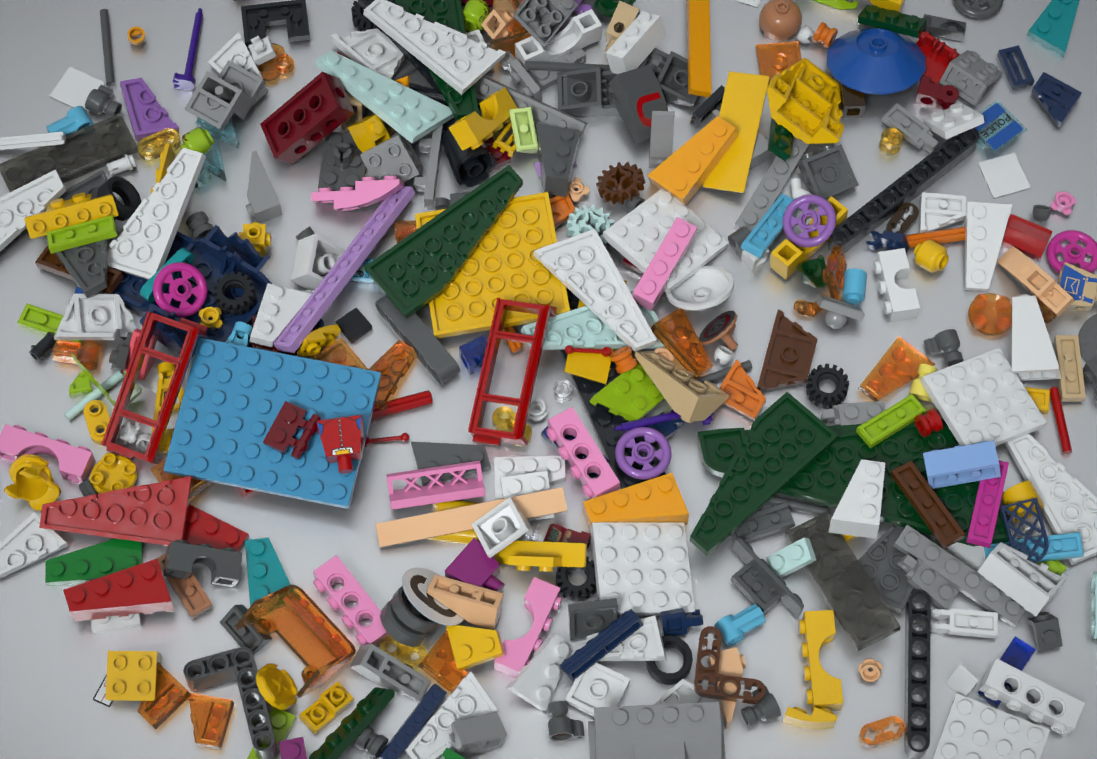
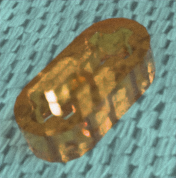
M896 716L866 724L860 730L859 741L866 748H875L897 741L905 731V724L902 719ZM891 723L894 727H899L896 732L897 734H894L893 731L884 732V730H887ZM867 731H870L871 734L879 732L874 737V741H871L870 738H865Z

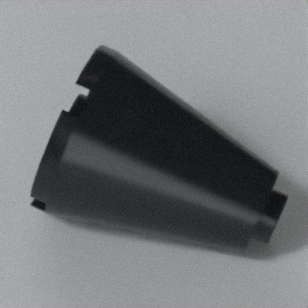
M448 129L444 132L441 142L457 183L461 186L464 184L467 187H473L485 181L489 177L488 172L490 169L494 170L495 168L493 155L482 146L474 150L469 147L462 151L451 131Z

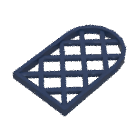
M1037 498L1001 506L1000 510L1010 547L1014 548V545L1019 547L1018 551L1024 550L1029 553L1027 558L1029 561L1032 556L1037 558L1031 560L1033 563L1042 560L1049 546ZM1031 502L1029 508L1025 507L1022 504ZM1034 504H1035V508H1036L1037 513H1035V512H1033V511L1031 510V509L1033 508ZM1016 505L1013 512L1007 509V507ZM1019 507L1026 511L1023 518L1016 515ZM1005 512L1011 515L1008 521ZM1029 513L1036 517L1033 525L1026 521ZM1013 517L1021 521L1017 528L1010 525ZM1038 521L1040 523L1041 530L1035 527ZM1023 524L1031 527L1027 535L1020 531ZM1009 528L1015 531L1012 537ZM1033 530L1041 533L1037 541L1030 537ZM1018 533L1025 537L1021 545L1014 541ZM1042 538H1044V545L1040 543ZM1028 540L1035 543L1032 551L1024 547ZM1038 546L1044 549L1041 556L1034 553Z

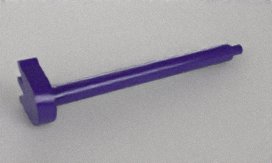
M198 8V12L195 14L185 73H174L172 83L174 84V89L192 90L195 87L196 80L192 77L203 18L201 8Z
M674 411L620 423L619 426L614 427V430H631L637 427L680 419L681 416ZM714 412L706 420L702 421L703 426L710 424V421L713 420L712 415H714Z

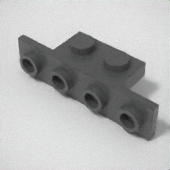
M740 537L737 538L732 550L746 565L731 577V581L753 604L760 607L763 614L781 601L798 618L804 608L802 599L796 593H792L786 586L785 581L770 570L768 563L754 553L752 546L748 542H744Z

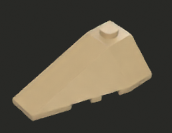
M637 351L634 355L673 411L678 413L685 422L693 423L694 421L706 420L729 397L726 392L707 380L702 383L694 379V373L675 369V363L653 351Z

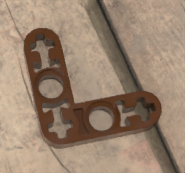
M705 627L700 633L694 678V691L696 694L703 698L748 704L760 703L764 699L766 692L765 685L760 680L718 674L722 635L716 627ZM708 634H713L715 639L713 640L711 650L707 649L708 639L706 637H708ZM704 656H710L714 659L715 664L712 667H704L701 659ZM703 680H707L708 685L711 686H708L707 690H702V685L698 684H702ZM716 681H720L718 692H715L716 687H712L716 686ZM725 683H733L737 691L733 694L725 693L723 690ZM741 684L745 685L743 690H751L755 686L757 691L761 692L757 693L756 697H753L750 691H744L743 696L739 695Z

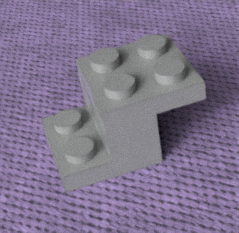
M228 60L218 77L208 71L206 72L186 105L185 110L223 131L233 114L244 120L266 82Z

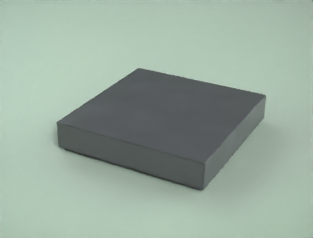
M617 598L568 604L570 640L586 638V636L605 630L613 621H616L618 619Z

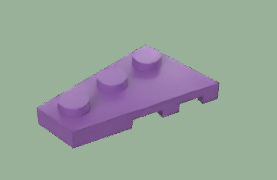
M142 78L120 81L121 92L136 140L179 133L178 125L175 122L173 123L166 109L161 107L156 100V96Z

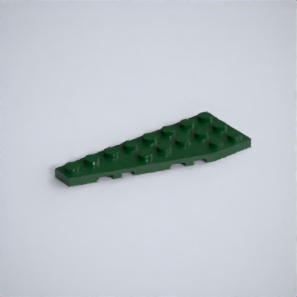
M394 0L396 5L403 7V10L410 14L416 15L417 13L424 16L426 21L433 24L438 22L466 35L460 0ZM428 68L456 120L474 111L479 114L474 85L461 95Z
M510 165L506 166L364 267L365 272L402 316L407 319L444 292L522 187L523 180Z
M786 392L754 420L738 453L734 456L720 481L718 489L710 499L708 507L690 535L689 541L708 556L838 440L839 435L791 394Z

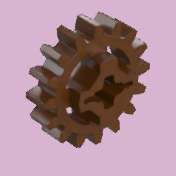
M620 162L617 163L616 167L610 165V170H603V176H598L597 178L599 182L596 183L600 197L604 198L606 203L611 200L613 205L617 201L624 204L626 199L630 202L633 201L632 196L639 197L638 190H644L643 184L646 183L642 169H638L636 164L630 167L629 162H626L624 166Z

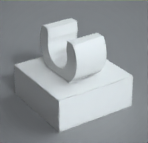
M259 36L251 39L253 44L249 45V49L257 66L276 57L272 42L268 36L263 39Z

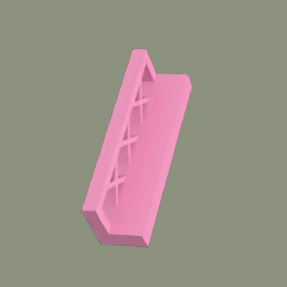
M480 461L386 474L391 510L485 496ZM469 469H476L477 478L467 480L462 475ZM449 472L455 476L451 482L444 483L439 480L443 473ZM421 476L431 479L427 486H420L415 482ZM402 479L408 483L404 489L393 490L392 481Z

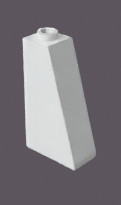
M1023 294L1019 297H1012V373H1016L1020 381L1062 379L1059 364L1036 296Z

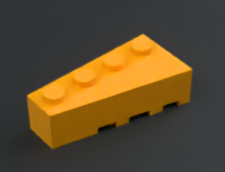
M717 116L647 175L650 183L660 190L663 189L687 206L738 137L736 128Z
M673 473L583 501L582 509L590 533L592 522H685V525H687L689 518L688 510Z

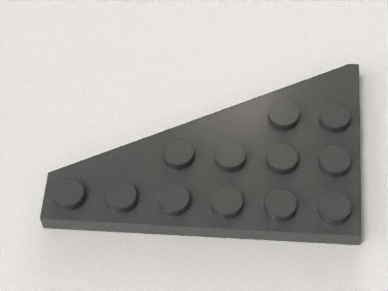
M101 170L66 189L67 191L58 199L63 198L64 201L72 199V196L78 193H85L86 195L92 193L93 199L97 198V190L107 181L105 171ZM47 235L43 236V238L48 243ZM107 239L55 253L86 298L107 288Z

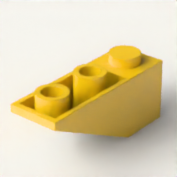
M376 114L362 118L347 127L362 153L390 139L381 118Z

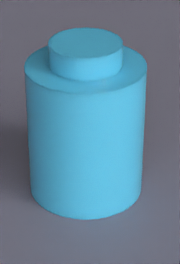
M852 268L844 272L842 298L849 304L858 305L865 300L867 273L864 270Z

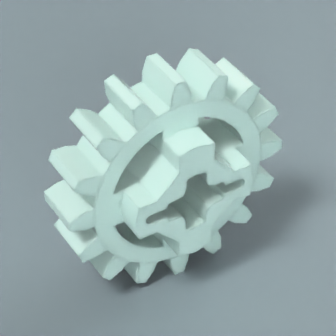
M583 205L582 210L576 207L574 214H569L566 228L568 229L566 235L573 237L595 229L598 235H601L600 239L606 247L607 241L602 238V232L614 224V220H609L610 213H602V207L599 210H595V205H592L591 209Z

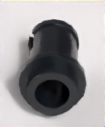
M48 332L36 345L31 346L29 354L36 361L44 360L46 358L45 355L59 341L54 340V335Z

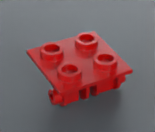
M923 31L916 43L925 55L926 70L923 75L931 77L930 81L938 84L950 61L961 54L956 52L957 49L947 46L946 42H940L939 38L936 39L930 35V32Z

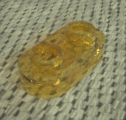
M168 128L141 139L137 145L139 156L147 161L159 158L160 153L164 151L165 143L168 141H173V143H170L173 151L177 150L181 145L179 133L174 129Z
M509 407L497 408L492 414L493 426L499 431L513 432L516 413ZM501 415H506V416H508V418H507V419H501L500 416H501ZM526 423L523 437L529 443L532 439V429Z
M390 635L384 637L380 642L379 647L381 650L412 669H418L426 663L427 653L423 645L416 647L406 646L393 639ZM394 646L397 649L395 652H389L388 648ZM413 654L419 656L417 660H412L410 657Z

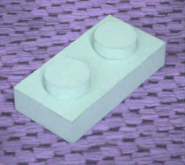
M805 537L766 557L770 570L781 578L816 561L810 539Z

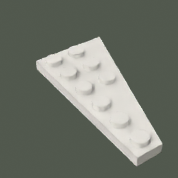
M375 0L364 9L363 15L461 95L501 61L506 54L505 51L500 49L496 51L487 47L488 44L482 41L477 43L468 39L467 35L438 22L433 24L426 21L424 16L417 13L416 15L404 11L403 7L387 0Z
M56 169L0 197V252L27 228L24 221L26 216L44 212L51 201L58 199L67 191Z
M595 229L534 250L533 256L630 346L632 350L636 352L656 344L657 339Z
M1030 434L1006 442L1005 445L1024 480L1031 481L1044 504V508L1041 511L1054 534L1080 532L1084 556L1068 559L1071 565L1097 555V498L1076 478L1073 479L1065 471L1066 468L1062 464L1054 461L1048 455V451Z

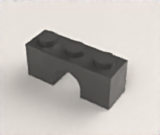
M185 540L171 541L166 549L163 576L187 580L192 573L194 564H204L211 571V584L235 587L240 580L242 553L236 552L233 548L216 549L212 548L209 544L192 545Z

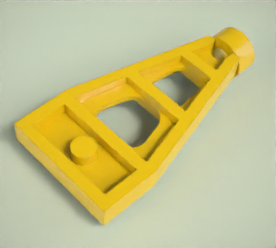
M162 362L157 365L159 379L153 420L157 421L164 402V393L168 390L176 367L175 364ZM182 386L178 394L179 403L174 405L172 412L180 410L184 395ZM175 428L166 429L157 456L168 454Z

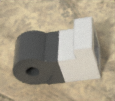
M743 226L730 234L728 241L739 258L752 272L768 261L770 250L768 249L760 259L741 249L743 241L751 233L749 229Z

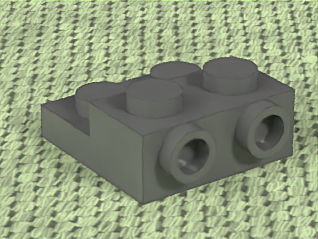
M833 143L821 148L822 152L816 155L814 152L807 153L801 156L802 161L797 163L804 181L809 183L813 195L827 199L859 185L842 144L834 147Z

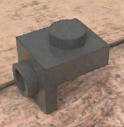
M1040 612L1036 617L1028 618V623L1033 626L1036 649L1038 651L1063 646L1057 617L1049 614V612Z

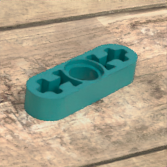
M186 248L178 250L143 285L140 295L148 302H154L153 284L159 271L165 266L176 262L191 265L195 258L194 254ZM181 271L172 273L173 280L181 276ZM163 283V293L169 288L170 284Z

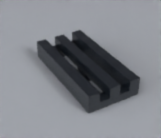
M721 85L693 112L690 123L695 128L722 103L725 87Z

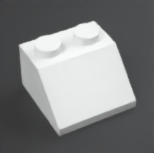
M317 234L298 240L290 280L307 290H315L345 250Z

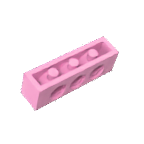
M573 407L548 419L547 435L552 442L556 441L561 458L564 461L567 460L571 465L570 471L576 480L579 479L583 485L582 491L587 499L620 490V481ZM567 435H572L575 437V439L566 440L564 437ZM585 454L587 458L578 459L576 455ZM597 473L599 477L590 478L588 474Z
M337 555L313 571L315 578L313 584L320 593L323 591L329 597L327 602L334 611H340L343 615L341 620L348 629H354L357 633L355 637L361 646L372 643L379 647L391 638L381 623L380 609ZM336 583L344 585L340 590H334L332 586ZM350 601L358 603L354 608L346 607V604ZM369 619L372 621L369 626L360 625L362 620Z

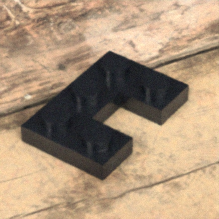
M306 0L241 6L246 47L253 44L251 39L257 36L261 39L266 37V26L287 24L289 42L310 40Z

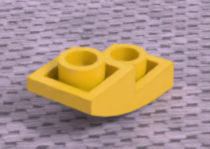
M335 324L312 331L305 337L297 355L299 357L314 356L319 354L321 348L333 347L341 329Z
M336 682L319 695V700L301 712L299 718L316 735L338 717L354 701V698L339 682Z
M788 706L782 722L805 729L834 728L838 716L833 715L834 713L831 710L823 707L820 709L814 707L812 715H808L802 708H791Z

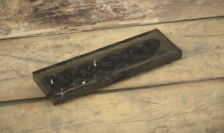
M121 113L67 135L64 145L39 147L1 163L0 174L9 192L55 169L64 184L107 165L106 163L125 157V154L128 156L139 152Z
M825 512L786 531L785 537L790 544L804 537L810 539L816 561L806 565L805 569L831 610H833L834 615L856 650L860 651L900 631L901 626L842 534L828 532L831 517Z

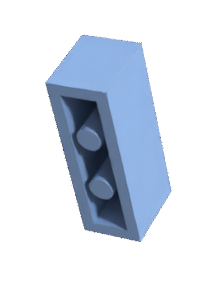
M994 440L988 442L981 441L965 446L958 445L953 448L923 453L928 484L932 489L1001 477Z

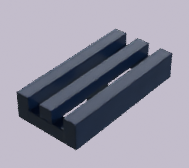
M1019 45L998 51L997 56L1012 90H1017V87L1024 88L1026 85L1032 86L1035 80ZM1012 53L1015 54V56H1016V58H1017V60H1018V63H1019V65H1020V67H1021V69H1022V72H1023V74H1024V76H1025V79H1024V80H1023V78H1022V76H1021V73H1020V71H1019V67H1018L1017 63L1015 62Z

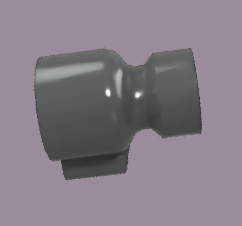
M100 85L98 89H93L89 93L85 102V108L96 114L106 113L107 117L115 120L121 112L122 104L117 101H110L113 96V90Z
M955 329L941 331L933 338L923 341L928 355L945 354L944 361L947 367L964 361L962 353L958 351L960 340Z
M766 686L764 699L760 703L755 704L753 707L747 706L741 709L742 717L748 727L757 724L758 720L768 722L781 716L779 705ZM755 690L752 691L753 697H756L757 693L761 692Z
M554 701L548 704L549 714L552 716L548 721L550 740L564 741L571 738L582 739L585 737L583 722L566 716L568 713V703L566 701Z

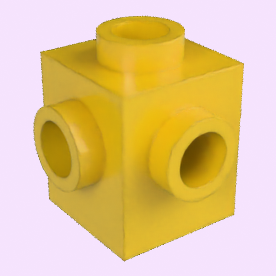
M258 222L243 224V232H239L238 236L242 240L247 238L259 255L265 257L272 241L271 233L267 232L266 224Z

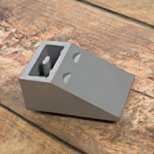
M522 0L513 17L542 47H545L578 4L574 0Z

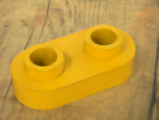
M92 400L85 405L83 413L92 441L95 444L101 445L110 416L106 405L102 401ZM94 408L99 409L96 413H92L91 411ZM101 428L105 429L102 433L97 432Z

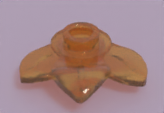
M272 43L276 57L257 66L264 81L275 80L280 75L289 74L294 69V60L288 54H285L284 48L278 44Z

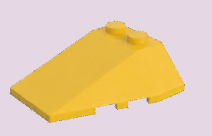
M803 58L789 69L783 70L782 73L776 74L771 79L767 88L771 118L778 125L785 127L795 138L802 140L806 144L838 143L840 141L844 124H840L842 110L839 109L841 95L840 85L837 81L807 58Z

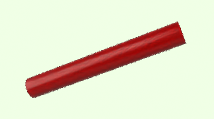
M1052 387L1049 389L1062 451L1063 454L1072 453L1059 390L1058 387Z

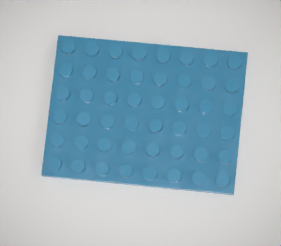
M199 338L163 471L168 474L184 477L193 476L194 479L349 509L361 459L352 460L353 472L340 474L338 462H328L318 430L316 434L311 436L307 444L309 447L306 453H302L299 460L290 456L294 448L289 447L286 454H283L264 445L263 441L284 402L287 401L307 411L305 421H309L313 414L321 417V420L362 415L365 423L364 450L382 374L381 372ZM299 428L294 439L299 440L304 430Z

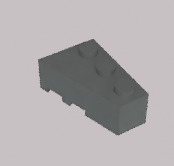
M536 124V137L539 147L538 161L540 162L544 192H548L550 195L567 197L578 152L580 131Z

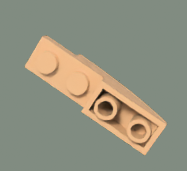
M1014 246L997 261L1005 271L1058 317L1075 301L1051 276Z

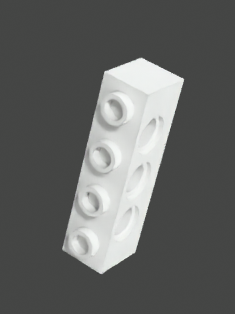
M997 658L988 665L978 689L984 692L987 698L1000 700L1006 703L1009 709L1017 712L1022 711L1028 714L1031 720L1038 723L1043 722L1051 726V729L1059 734H1068L1075 729L1085 705L1084 702ZM1004 682L1012 686L1013 692L1005 689ZM1027 693L1034 697L1035 703L1028 701ZM1049 705L1056 708L1057 715L1050 712Z

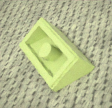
M531 107L509 109L516 152L537 153L539 147Z

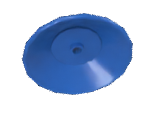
M864 28L849 31L835 39L827 51V67L833 77L846 87L865 94L887 95L904 91L918 83L926 70L925 55L918 44L903 34L887 29Z

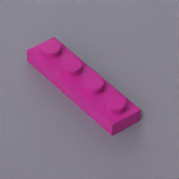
M1000 460L998 461L1001 477L980 480L967 543L987 548L991 546L1009 462Z

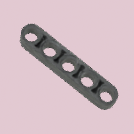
M386 295L375 302V306L381 316L439 384H444L461 371L455 359L416 313L405 319Z

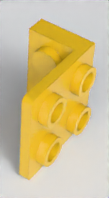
M108 651L106 700L155 701L157 664H161V653L157 651Z

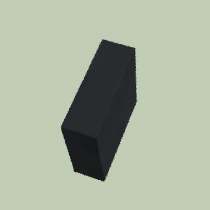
M357 307L335 321L351 344L372 330V325Z

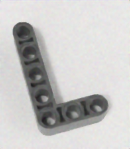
M239 647L188 662L184 666L183 673L188 687L193 691H201L237 681L255 754L258 759H275L278 754V748L266 701L256 683L258 669L252 651L247 647ZM224 667L222 670L216 671L218 668ZM253 681V683L245 685L247 682ZM254 702H259L255 706H250ZM259 723H265L261 727H255ZM265 744H269V745H270V746L267 747V748H263V749L261 748V747H262L263 745H265Z

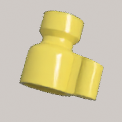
M919 364L917 371L919 377L912 381L909 395L913 394L918 400L933 403L920 380L923 376L936 372L937 368L928 364Z

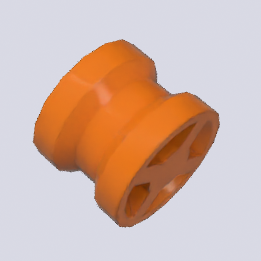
M821 22L812 41L815 43L820 42L825 48L829 49L837 36L838 29L829 28L826 23Z
M630 346L619 348L609 356L611 361L616 364L615 369L617 373L627 372L638 364L637 359L631 355L632 349Z

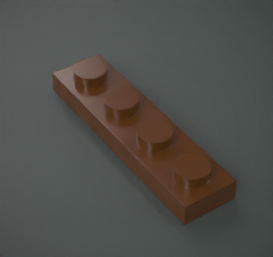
M47 245L35 261L37 267L73 280L56 254L50 253ZM107 267V288L101 291L112 294L124 278L122 272Z
M912 461L891 471V477L943 549L964 539L965 533Z

